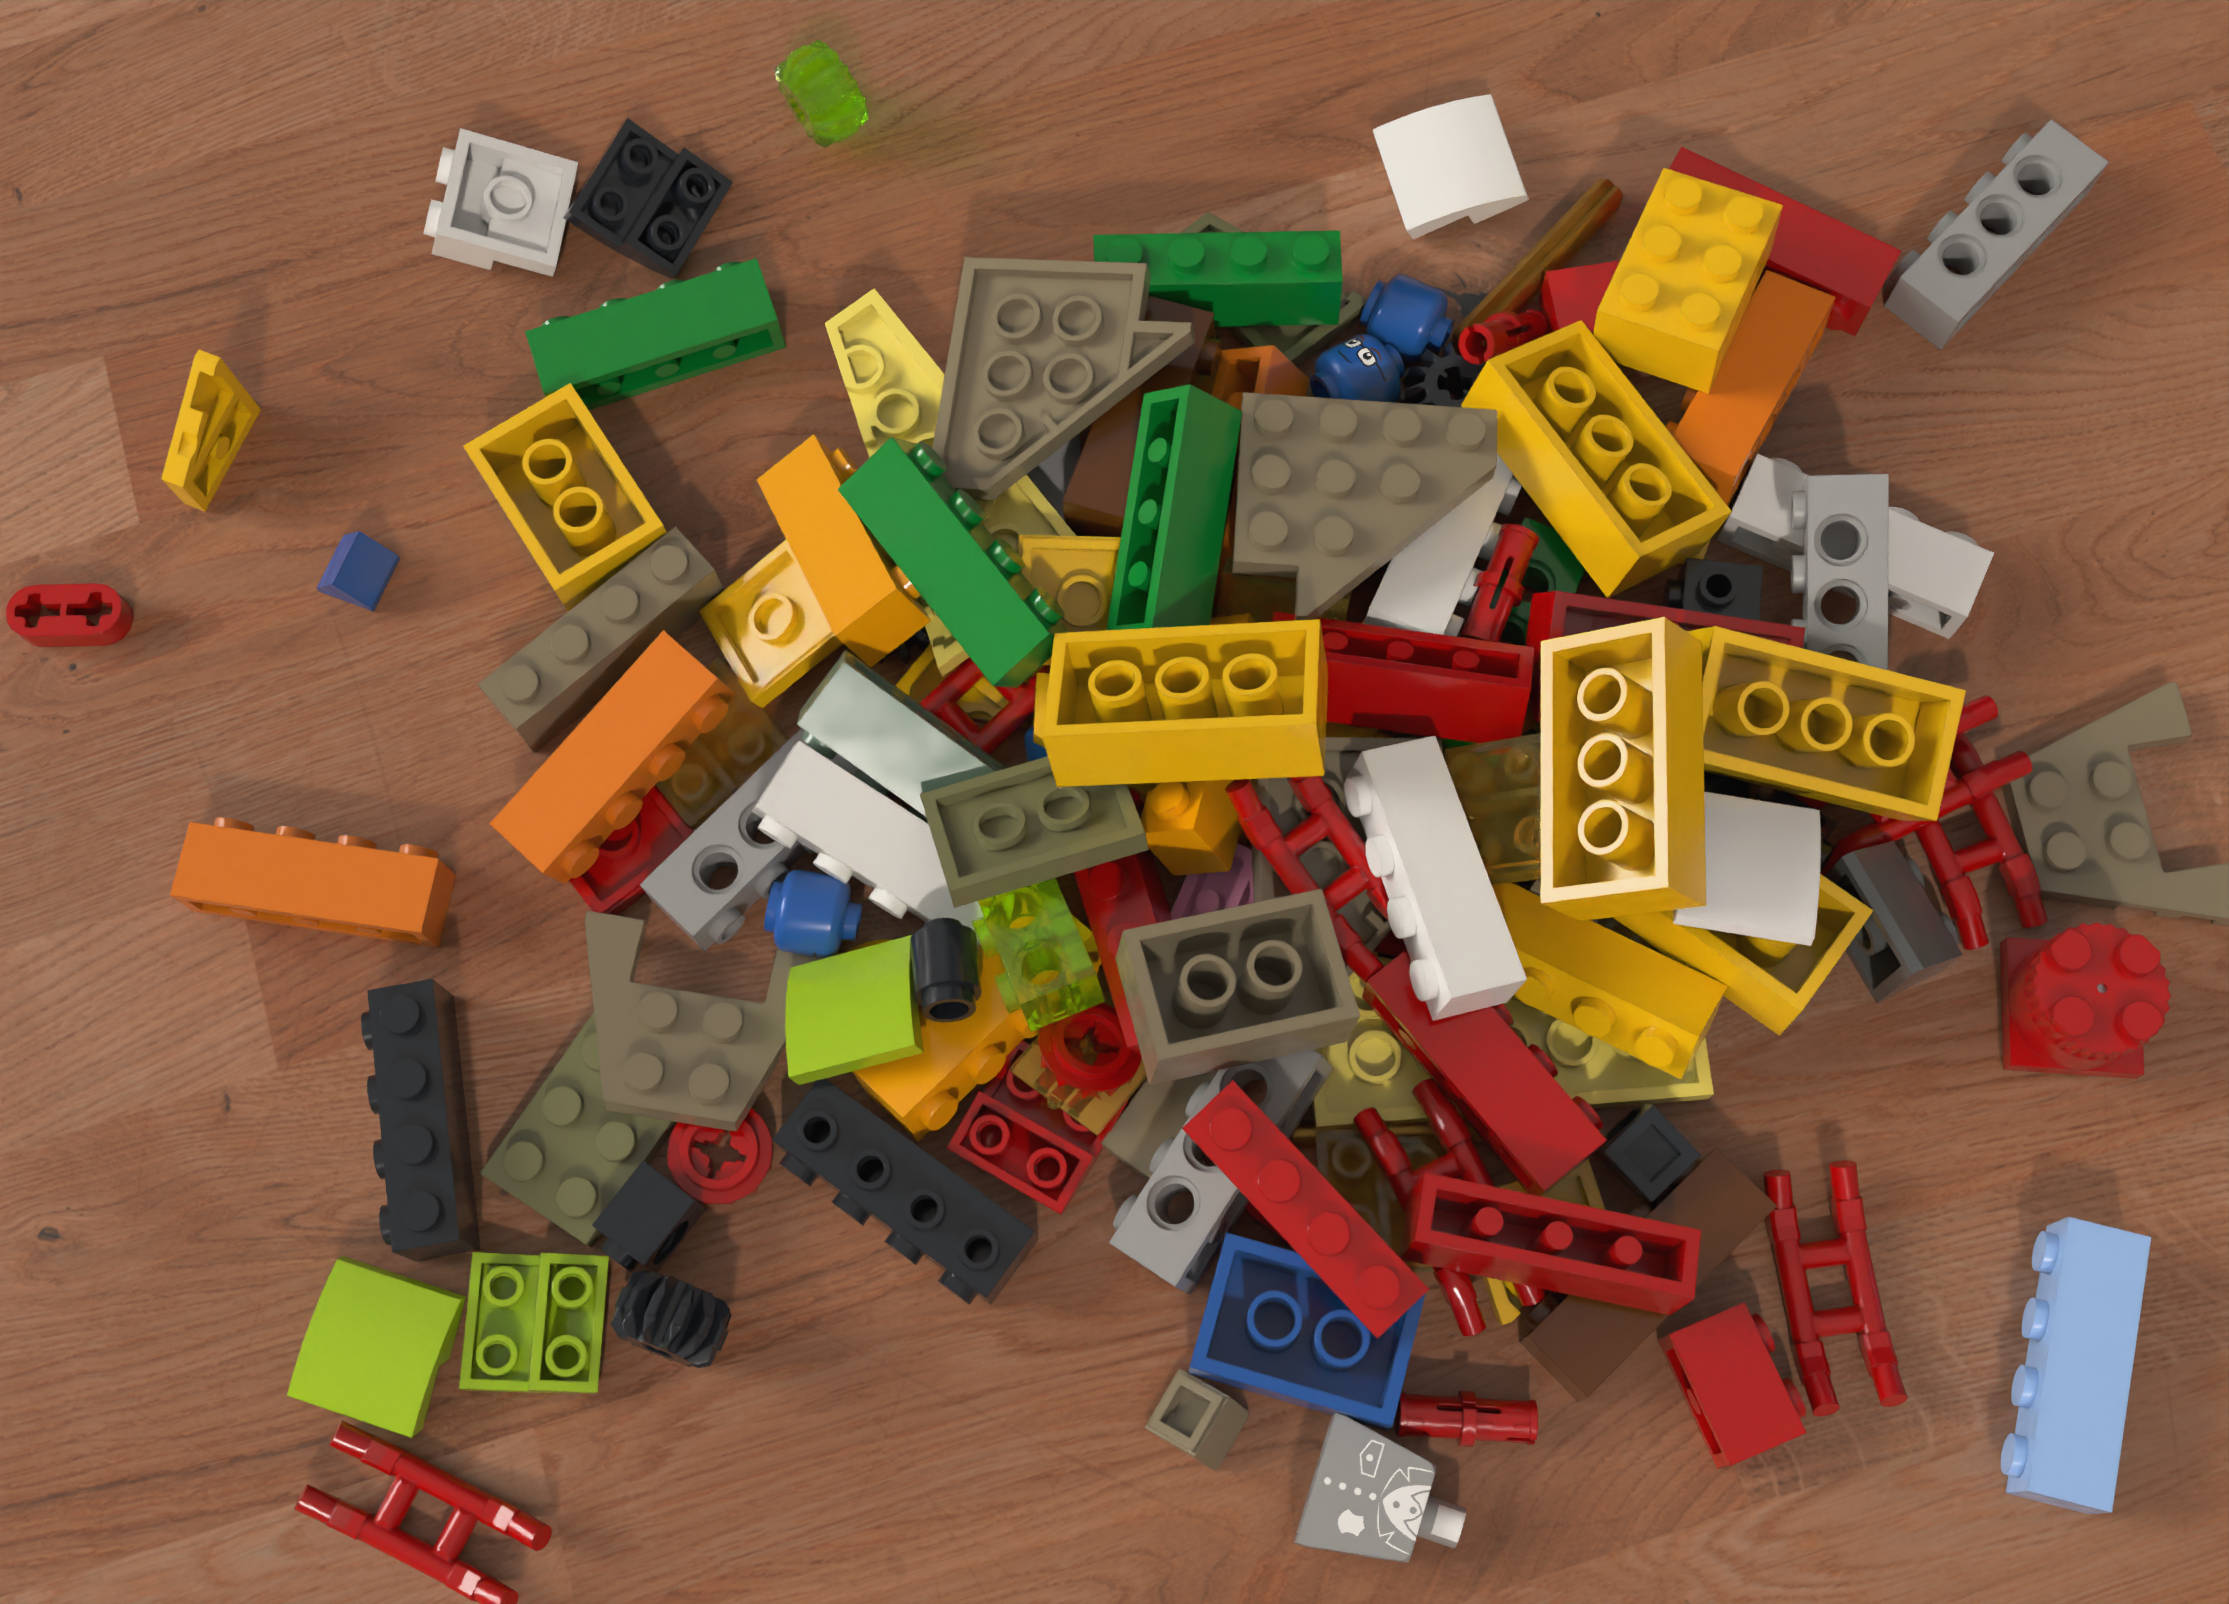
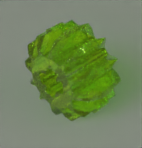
M817 40L807 46L802 45L786 56V59L775 68V78L779 83L778 89L787 102L786 106L794 114L797 123H800L804 128L807 136L813 138L820 146L826 148L836 142L844 141L858 132V128L868 121V109L865 106L866 99L859 91L858 82L853 79L848 66L843 64L837 52L829 48L824 42Z

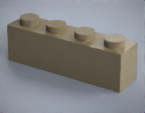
M675 526L477 685L535 753L601 700L663 630L675 640L702 618L699 610L724 591V588L715 569Z

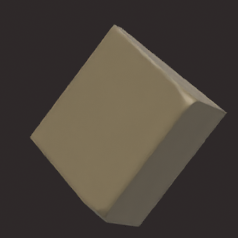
M1178 1369L1147 1422L1145 1429L1208 1468L1217 1470L1245 1424L1249 1413L1248 1410L1230 1396Z

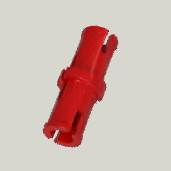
M1528 309L1526 312H1520L1519 314L1510 311L1495 313L1488 317L1484 323L1473 324V327L1468 326L1462 331L1458 342L1459 351L1462 357L1469 363L1475 365L1482 364L1484 361L1487 362L1491 358L1549 334V322L1543 313L1535 309ZM1526 326L1528 331L1522 333L1521 327ZM1487 340V346H1482L1481 342Z
M1504 524L1501 526L1498 534L1499 538L1487 568L1476 576L1473 586L1478 587L1464 629L1460 632L1459 637L1499 642L1512 608L1518 607L1524 597L1525 588L1521 584L1533 551L1539 542V537L1536 533L1516 524ZM1506 570L1508 575L1495 609H1490L1489 605L1502 571Z
M1459 1390L1457 1397L1406 1394L1401 1392L1395 1414V1432L1397 1437L1402 1438L1409 1436L1456 1439L1458 1446L1473 1447L1475 1440L1535 1445L1538 1434V1408L1536 1400L1476 1398L1474 1391Z

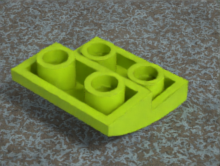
M912 935L790 967L786 991L785 1035L788 1076L798 1085L924 1053L918 1004L914 998L910 947Z
M472 1252L459 1390L597 1394L609 1256L541 1253V1256Z
M341 1256L335 1262L309 1323L287 1396L410 1438L414 1437L423 1429L438 1369L450 1359L466 1296L346 1256Z

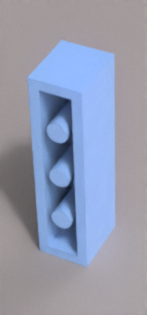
M2067 1217L2047 1225L2046 1232L2041 1231L2039 1233L2032 1253V1268L2034 1271L2039 1272L2036 1298L2032 1297L2029 1299L2022 1318V1335L2024 1338L2029 1339L2026 1363L2018 1367L2011 1389L2012 1404L2019 1407L2015 1434L2010 1433L2007 1436L2001 1453V1472L2004 1475H2008L2007 1494L2085 1514L2112 1513L2151 1237L2072 1217Z

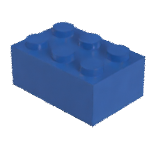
M1226 1232L1189 1366V1374L1329 1415H1334L1336 1412L1360 1424L1387 1431L1393 1426L1425 1294L1377 1339L1297 1252Z

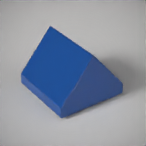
M360 531L345 534L342 536L316 589L321 593L374 612L400 557Z

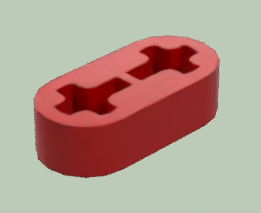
M98 583L27 586L17 591L11 597L5 610L6 622L11 630L26 642L38 647L106 646L115 644L130 631L134 620L133 610L129 603L113 588ZM102 604L107 605L112 610L111 615L100 617L97 626L86 616H82L100 613ZM42 605L53 614L58 615L40 617L37 627L28 621L29 616L39 615Z

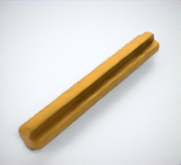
M1607 178L1598 179L1454 329L1451 340L1454 347L1459 350V337L1466 327H1473V324L1478 323L1482 324L1495 313L1510 311L1518 314L1541 290L1546 271L1561 269L1620 207L1621 199L1623 198L1621 189L1613 185ZM1487 340L1481 342V345L1487 346Z

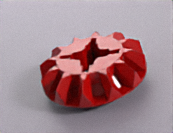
M1074 1000L1053 1009L1044 1019L1036 1041V1045L1039 1046L1041 1052V1068L1050 1069L1056 1075L1058 1088L1068 1084L1080 1089L1083 1098H1086L1093 1092H1104L1111 1097L1119 1087L1126 1083H1131L1142 1060L1141 1055L1127 1048L1116 1009L1093 1000ZM1087 1032H1090V1042H1093L1094 1052L1098 1053L1092 1065L1086 1064V1060H1083V1051L1078 1049Z
M752 1108L737 1132L730 1131L729 1133L732 1136L730 1146L739 1152L742 1157L746 1158L745 1162L736 1160L735 1163L725 1161L720 1171H716L714 1179H712L714 1175L712 1170L713 1160L701 1149L696 1148V1145H719L723 1136H727L729 1130L677 1122L668 1142V1166L677 1185L690 1197L704 1204L733 1205L737 1200L757 1192L760 1183L772 1169L774 1142L766 1123Z

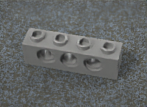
M2052 119L2034 137H2031L2026 132L2022 134L2001 161L2006 167L1997 176L1989 171L1986 172L1965 197L1964 201L1969 206L1959 216L1950 210L1929 234L1927 240L1932 244L1926 251L1920 255L1915 250H1912L1889 277V280L1896 285L1884 307L1940 350L1946 346L2089 194L2109 164L2106 159ZM2023 189L2031 191L2034 195L2027 193ZM1984 227L1993 229L1999 235L1990 233ZM1945 266L1957 269L1962 275L1952 273Z
M1889 474L1807 476L1803 479V491H1792L1791 528L1792 530L1803 529V555H1792L1791 592L1792 594L1803 593V619H1792L1791 625L1806 627L1803 649L1826 655L1835 651H1842L1847 653L1854 662L1888 670ZM1839 523L1846 525L1855 535V549L1844 560L1833 559L1822 549L1821 535L1830 524ZM1833 587H1841L1848 590L1853 595L1856 603L1855 612L1851 619L1841 625L1829 622L1821 611L1822 597Z
M803 728L794 734L640 884L649 898L704 952L714 942L720 945L732 938L745 921L743 914L760 897L764 899L769 898L773 882H784L785 877L791 872L789 869L806 852L809 854L816 853L797 840L791 849L777 841L769 844L754 842L755 834L763 818L753 813L752 809L793 746L798 741H801L810 747L801 737L805 731ZM838 753L833 759L827 758L855 776L854 773L858 768ZM724 866L738 868L737 878L729 887L720 890L709 888V879L717 869Z
M1309 1050L1218 1070L1211 1083L1208 1081L1203 1082L1191 1096L1185 1111L1189 1118L1183 1127L1232 1080L1241 1089L1253 1080H1265L1267 1083V1094L1258 1107L1289 1139L1330 1075L1333 1067L1320 1053L1315 1050ZM1181 1129L1175 1140L1168 1138L1154 1154L1149 1167V1171L1153 1174L1140 1195L1134 1194L1130 1196L1119 1209L1113 1222V1228L1117 1231L1109 1243L1174 1287L1191 1295L1222 1246L1226 1232H1231L1249 1200L1217 1166L1209 1167L1205 1165L1204 1152ZM1191 1192L1194 1197V1209L1191 1216L1180 1224H1171L1168 1218L1170 1202L1180 1193Z

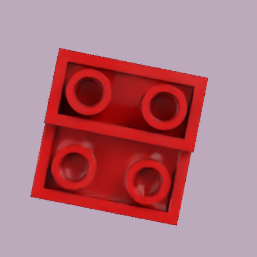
M1021 1041L1006 1056L1002 1069L989 1081L984 1092H978L946 1149L1062 1215L1104 1148L1101 1142L1108 1132H1111L1130 1101L1126 1099L1102 1129L1096 1132L1014 1071L1016 1066L1034 1047L1025 1041ZM1047 1069L1034 1084L1047 1093L1057 1082V1078L1050 1069ZM1067 1084L1060 1088L1057 1087L1050 1096L1063 1105L1077 1088ZM1080 1090L1066 1108L1079 1117L1093 1099L1100 1103L1096 1097L1099 1092H1093L1086 1098H1083Z

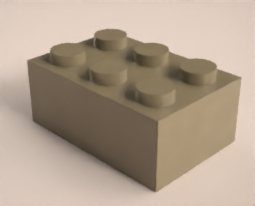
M1322 889L1123 930L1115 960L1149 1086L1345 1043L1360 1018Z

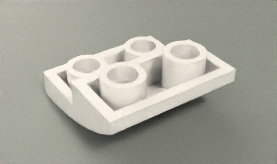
M1491 94L1433 106L1373 129L1406 231L1413 240L1465 216H1469L1471 221L1476 224L1529 200Z
M1704 792L1706 906L1673 910V924L1811 946L1815 938L1820 884V810Z

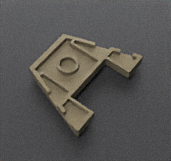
M2177 682L2167 683L2029 755L2028 757L2032 762V772L2002 787L2012 829L2024 853H2028L2035 867L2042 889L2040 891L2041 898L2115 909L2118 906L2153 911L2154 915L2176 919L2182 916L2212 920L2211 924L2229 926V863L2168 873L2163 871L2129 751L2184 743L2192 736Z
M586 911L584 920L605 1110L737 1132L777 1066L779 1056L786 1046L785 1008L790 967L820 960L821 958L785 952L777 948L765 1003L633 983L646 933L644 920Z

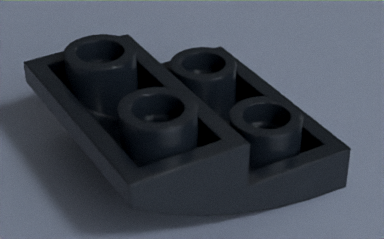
M627 118L619 127L563 218L616 252L673 279L677 276L733 182L683 147L676 153Z

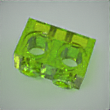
M1056 878L978 901L983 917L971 922L986 958L999 953L1006 972L994 976V979L1008 1013L1010 1014L1022 1009L1031 1032L1105 1002L1096 971ZM1019 917H1035L1032 923L1026 927L1018 929L1009 928L1010 924ZM1054 970L1059 972L1057 977L1049 983L1041 985L1031 983L1033 978L1043 971Z

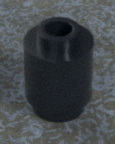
M953 918L930 920L923 925L922 929L916 931L910 939L914 998L916 1003L922 1006V1013L925 1018L935 1022L960 1021L975 1013L976 1001L982 994L976 933L970 927L962 925L959 920Z

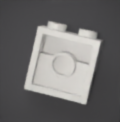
M460 128L455 150L443 147L435 182L445 184L447 187L443 202L431 199L423 234L435 237L431 254L491 270L493 261L553 277L566 223L563 217L569 209L578 162Z

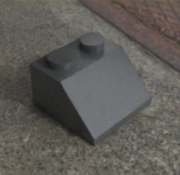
M1894 841L1850 852L1842 856L1825 874L1824 877L1873 910L1845 951L1876 1003L1943 971L1963 955L1957 946L1959 944V937L1952 921L1942 911L1935 910L1923 890L1925 883L1918 865L1910 856L1902 855Z

